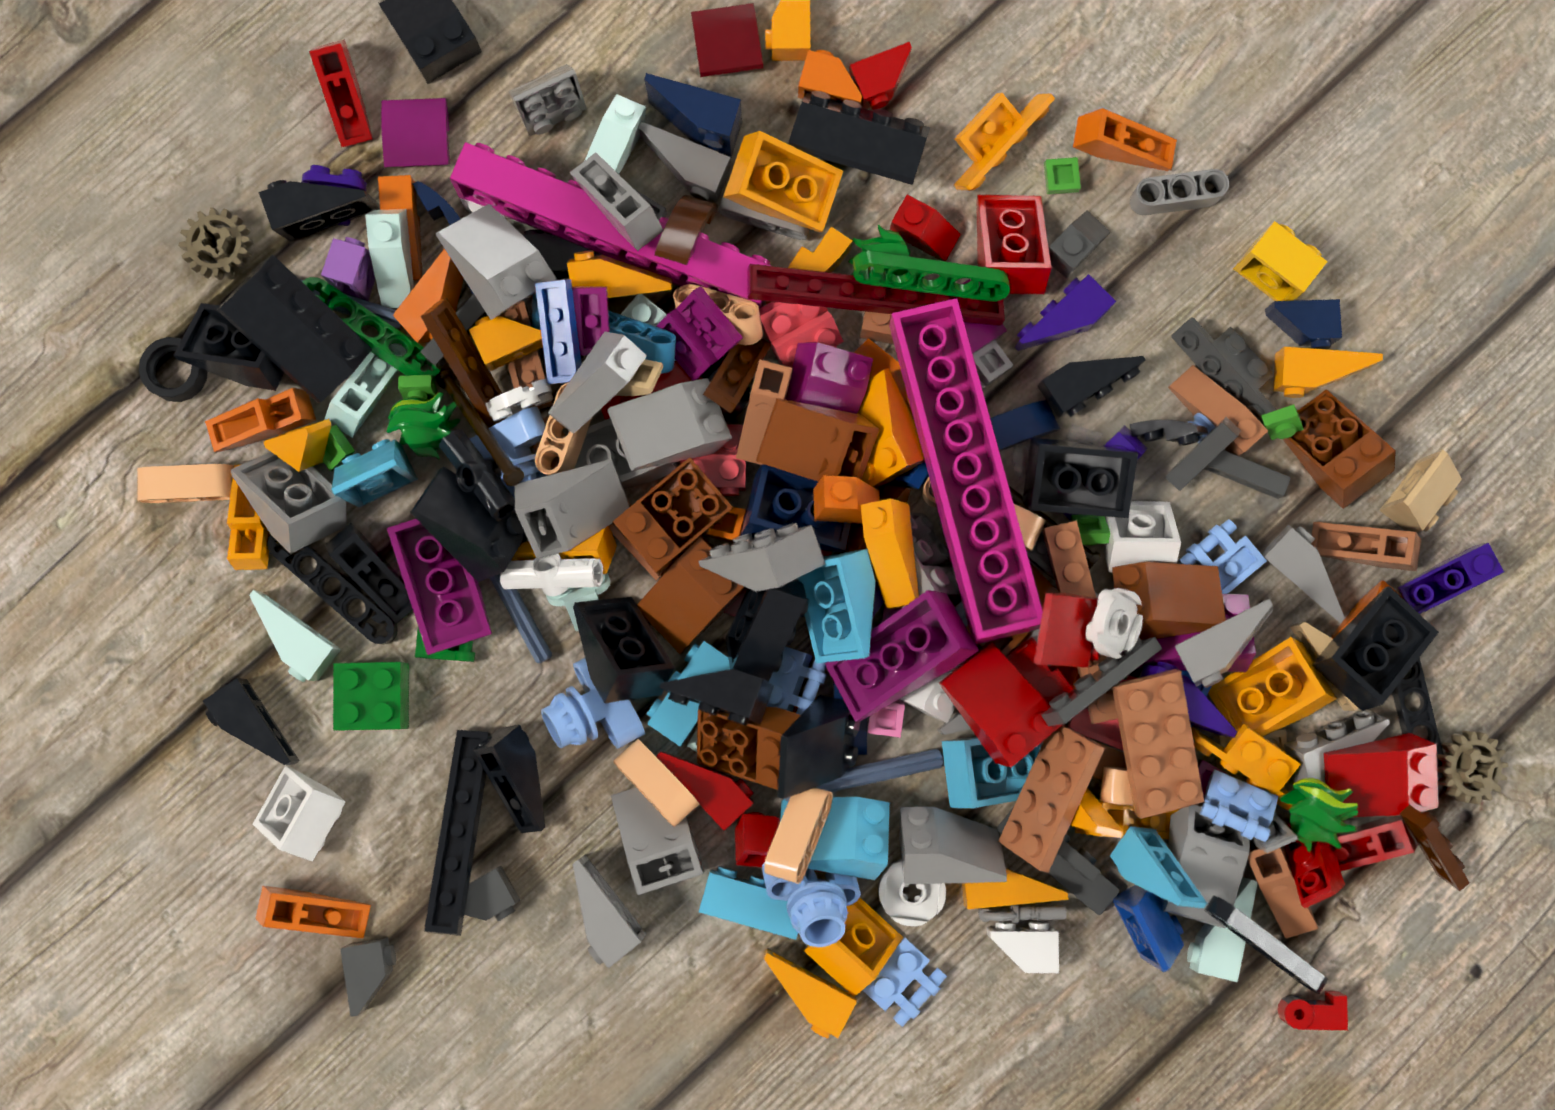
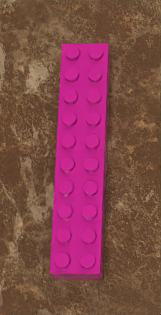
M464 143L450 176V180L459 198L481 206L490 204L501 215L601 255L672 279V284L677 286L694 284L753 301L759 308L763 306L764 301L748 299L747 269L749 264L771 266L768 259L759 255L749 257L739 253V248L726 242H722L719 245L709 241V237L702 232L697 239L695 252L687 265L655 256L656 247L662 232L637 251L616 230L576 181L568 180L566 183L556 179L554 173L544 168H537V170L528 168L519 158L507 155L506 158L496 155L492 148L482 143H476L475 146ZM661 217L659 222L664 230L668 218Z
M958 299L892 313L889 327L971 637L975 644L1040 629L1043 610Z

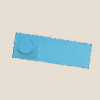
M1130 826L1110 854V857L1118 867L1120 875L1127 881L1178 906L1204 908L1207 902L1155 829Z

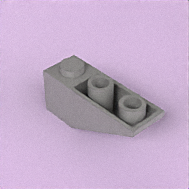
M1371 710L1357 711L1348 719L1328 723L1321 730L1301 734L1296 740L1284 744L1285 752L1301 764L1291 776V780L1297 782L1303 778H1314L1325 783L1324 753L1373 742L1390 724L1389 719Z

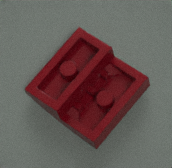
M754 3L691 12L700 77L763 69Z

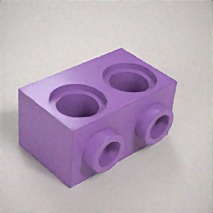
M346 237L345 241L333 238L321 276L342 293L369 301L375 282L369 250L364 247L365 244L354 238Z

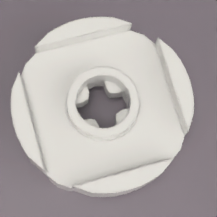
M547 379L532 382V388H529V386L522 388L520 386L489 400L490 402L485 404L490 416H492L494 421L505 417L508 418L527 407L539 406L553 400V391L550 384L547 383Z
M1121 588L1113 590L1104 589L1100 592L1093 620L1086 629L1087 640L1093 642L1094 648L1099 654L1118 659L1123 657L1120 655L1123 650L1130 651L1136 644L1142 628L1143 615L1137 614L1136 604H1142L1135 592Z
M900 859L891 863L882 874L878 886L879 900L885 912L897 923L905 926H920L933 919L942 910L946 899L945 883L916 884V888L921 889V895H916L914 901H909L907 894L903 893V888L909 887L910 884H904L902 860Z

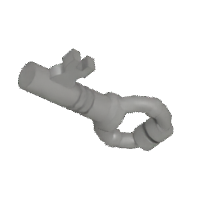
M999 906L979 908L978 914L983 922L1011 920L1013 923H1019L1020 920L1030 919L1066 920V906Z

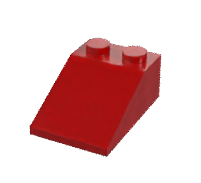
M977 195V266L1000 269L1006 272L1010 285L1009 294H1045L1051 272V261L1041 196Z
M1065 592L1045 594L1034 660L1035 664L1088 668L1093 666L1094 661H1099L1101 654L1096 651L1093 642L1088 641L1086 638V629L1093 620L1098 606V598Z
M988 642L939 682L985 750L997 764L1012 768L1062 726V724L1053 726L1046 724L1041 714L1050 707L1044 698L992 642Z
M1407 733L1324 753L1325 784L1336 791L1346 789L1353 791L1342 802L1358 804V808H1356L1358 815L1353 817L1400 815L1399 813L1408 805H1411L1420 812L1439 808L1436 744L1415 734Z

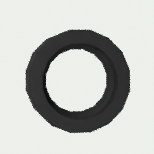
M165 337L154 341L143 352L138 370L141 381L151 393L167 401L182 402L192 399L205 385L208 371L192 365L191 374L180 387L166 388L162 386L156 378V367L162 357L167 353L177 350L182 340L180 338Z

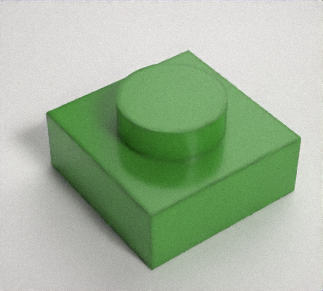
M1078 157L1045 160L1044 172L1047 195L1080 191Z
M432 375L399 376L398 389L403 399L430 400L438 393Z
M1294 404L1261 415L1271 440L1277 438L1286 439L1293 436L1296 432L1304 430L1301 418Z
M337 425L331 426L323 457V462L329 471H333L336 467L342 465V460L355 452Z
M1071 515L1070 522L1077 520L1083 545L1109 544L1110 529L1105 516Z

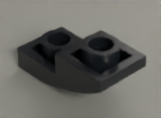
M1148 420L1129 424L1132 437L1144 438L1145 442L1160 440L1164 438L1165 433L1166 441L1178 442L1179 446H1185L1199 442L1198 436L1208 434L1207 427L1176 420Z

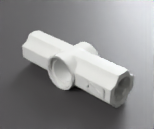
M559 554L539 559L535 558L534 560L511 561L505 572L500 573V583L503 589L542 588L543 593L547 596H558L568 590V588L600 587L603 581V565L600 559H561Z

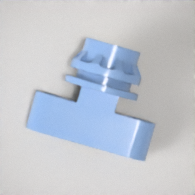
M538 407L521 410L489 428L514 466L520 467L523 471L524 478L520 483L547 476L536 468V454H532L529 448L541 441L546 427ZM477 435L470 438V441L483 458H492ZM501 471V481L515 498V486H508L505 483L503 472Z
M585 658L573 663L574 671L585 694L580 695L573 686H570L565 690L566 695L564 693L555 695L551 704L541 709L544 723L552 739L561 749L569 744L582 745L587 742V737L592 741L597 739L596 723L600 721L609 739L617 749L645 735L643 725L630 700L610 703L603 702L590 679Z
M764 862L762 872L767 895L775 900L787 901V912L792 926L800 933L804 943L813 947H825L842 938L845 933L844 922L848 915L846 906L854 904L860 898V889L856 877L826 872V880L817 879L813 869H807L801 883L796 884L766 874Z

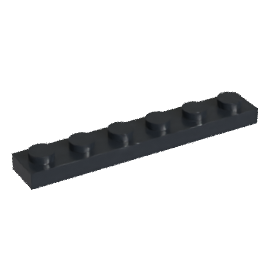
M457 730L424 927V932L454 936H461L486 781V772L473 749L492 735L489 732Z

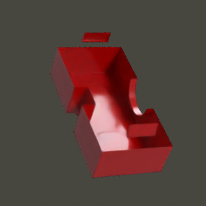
M1030 637L1009 653L1006 658L1044 698L1048 706L1051 707L1049 702L1053 698L1065 692L1068 694L1074 689L1058 668L1051 671L1047 665L1034 663L1037 642L1033 637Z

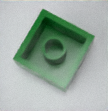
M333 663V731L409 729V663Z

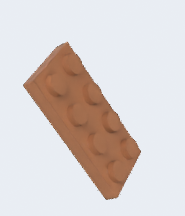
M1173 669L1114 685L1112 690L1135 815L1142 819L1203 803L1204 798L1181 671Z
M1064 724L1047 737L1042 743L998 842L1036 869L1048 873L1105 747Z

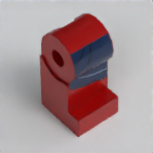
M1325 991V1000H1303L1298 996L1289 995L1282 998L1278 1004L1277 1011L1279 1017L1294 1029L1348 1031L1347 995L1339 991Z

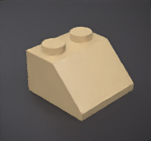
M1441 450L1417 460L1379 511L1405 531L1416 533L1423 530L1425 532L1428 531L1438 520L1439 516L1436 513L1441 506L1448 505L1458 493L1455 488L1462 480L1449 454Z

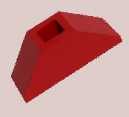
M1298 840L1285 845L1299 899L1304 908L1335 895L1345 886L1338 860L1327 842L1312 841L1310 852Z

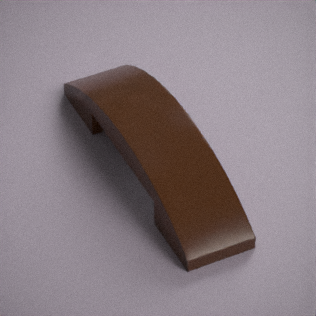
M683 195L675 205L656 247L655 256L687 265L695 252L697 239L706 223L710 224L716 215L718 204Z

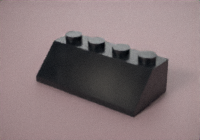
M806 92L798 110L788 142L789 145L817 158L913 185L930 127L924 126V123L918 119L906 118L903 120L893 117V114L887 110L875 109L872 111L861 108L862 105L856 101L844 100L841 102L830 99L831 96L825 92Z
M273 254L257 265L217 309L222 316L318 404L345 381L372 350L364 340Z

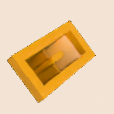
M329 419L316 422L263 441L266 449L300 472L323 462L331 422Z

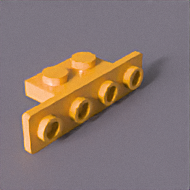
M996 93L954 139L974 162L954 183V187L957 190L970 191L981 186L986 179V173L992 167L1001 164L1007 157L1006 152L1010 147L1022 141L1028 134L1027 129L1034 121L1042 119L1049 112L1048 106L1055 100V97L1051 93L1037 94L1019 113L1003 93Z
M1245 724L1241 726L1235 738L1233 737L1225 748L1193 726L1191 727L1192 736L1195 740L1194 747L1208 757L1212 753L1221 759L1219 763L1234 775L1240 771L1248 777L1245 780L1248 784L1262 790L1266 789L1278 796L1277 804L1289 811L1292 805L1280 801L1279 798L1288 793L1283 786L1301 765L1295 758Z

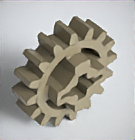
M214 207L210 208L208 216L198 211L199 220L195 222L192 219H188L187 222L191 226L190 230H181L180 232L186 237V241L179 243V247L187 251L182 255V258L187 263H190L189 267L196 273L200 271V274L207 279L210 278L212 273L218 280L223 279V272H227L232 277L235 276L234 267L238 266L244 269L246 266L241 260L243 257H252V254L246 250V247L254 245L253 241L246 237L251 232L246 225H242L243 220L237 215L232 217V214L227 209H223L221 214H219ZM215 225H226L222 228L215 227ZM215 241L217 242L219 252L214 249L216 247ZM205 259L209 261L211 259H215L218 263H207L202 260Z
M1463 731L1462 735L1452 734L1451 739L1453 743H1442L1446 751L1445 754H1437V759L1442 761V766L1437 767V772L1443 774L1438 784L1448 786L1445 794L1456 797V801L1481 804V800L1491 801V791L1501 792L1502 790L1498 785L1499 780H1507V777L1501 771L1508 767V763L1501 762L1500 759L1506 753L1505 750L1495 749L1498 740L1488 738L1487 733ZM1462 783H1464V785L1470 786L1471 789H1467L1462 785Z

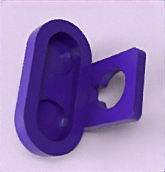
M311 165L310 170L302 174L301 183L367 191V183L362 178V173L357 170L343 169L342 174L332 175L327 167ZM351 220L340 223L338 225L349 226Z

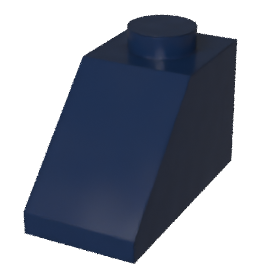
M1340 299L1274 301L1265 309V315L1299 346H1311L1313 349H1330L1332 344L1342 338Z

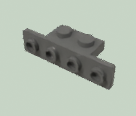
M1191 317L1171 335L1172 339L1206 376L1246 406L1264 426L1261 415L1276 411L1277 409L1259 391V388L1274 374L1232 327H1229L1214 340L1196 319Z
M1013 808L997 826V831L1001 834ZM1066 834L1048 874L1093 912L1101 915L1113 901V898L1118 895L1119 889L1100 874L1101 871L1094 866L1097 860L1082 847L1077 852L1068 844L1071 838Z

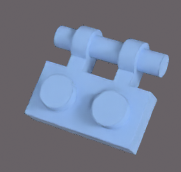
M1228 519L1222 525H1215L1208 531L1209 535L1199 544L1193 543L1187 548V553L1178 562L1179 564L1194 565L1196 563L1205 566H1218L1222 594H1228L1267 562V560L1246 536L1240 538L1236 543L1230 538L1229 535L1237 527ZM1219 545L1225 552L1212 562L1207 553Z
M785 646L782 653L781 667L777 673L773 672L769 683L774 685L767 707H778L793 712L794 706L798 707L796 713L802 714L815 701L820 683L824 684L827 674L824 672L827 662L816 663L815 659L812 669L808 668L812 658L811 655ZM804 678H807L808 680L802 697H799L798 695L803 684Z
M1214 769L1208 781L1200 815L1212 819L1211 823L1222 827L1226 825L1240 831L1241 836L1252 840L1254 837L1266 842L1271 830L1268 827L1273 820L1278 796Z
M904 936L876 979L864 988L863 991L884 1011L893 1002L897 1003L901 1009L893 1019L903 1027L910 1018L915 1019L921 1012L919 1008L931 995L935 996L941 989L939 985L946 979L947 975L937 967L928 977L922 969L930 960ZM916 979L921 986L910 999H907L902 992Z

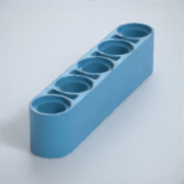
M534 294L532 296V327L541 330L537 296ZM609 311V328L611 333L625 335L647 355L646 360L661 362L663 364L661 373H668L673 370L676 336L672 332Z

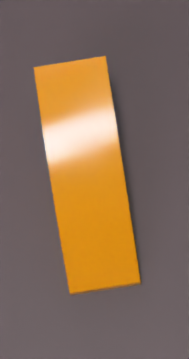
M830 227L813 253L802 246L788 268L832 273L851 251L853 240Z
M232 477L227 525L231 529L227 560L235 570L268 569L269 550L267 541L270 533Z

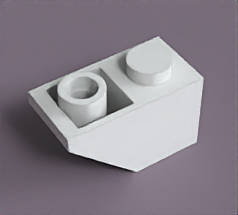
M1002 921L995 922V927H987V935L1025 973H1059V932L1054 928H1049L1048 922H1029V928L1016 927V923Z

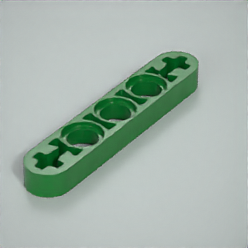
M874 251L861 252L853 259L854 277L862 284L984 301L1002 300L1010 292L1008 275L1000 269ZM898 269L908 270L903 275L892 274L893 271ZM928 274L940 275L938 278L933 280H927L924 278ZM961 278L971 279L970 282L965 284L955 283Z
M309 277L302 281L312 292L318 291L320 294L316 296L327 304L328 299H331L328 307L332 311L338 306L345 307L350 311L351 316L349 318L340 319L372 348L371 352L406 376L432 375L433 380L436 381L440 370L420 353L424 348L423 346L325 280L318 277ZM371 325L377 329L379 335L368 337L363 334L361 327ZM394 343L400 344L405 348L406 354L403 356L394 355L390 351L389 346ZM413 354L416 357L412 360V363L410 364L408 362L410 360L411 355ZM425 364L431 367L426 372L420 370V367H423Z

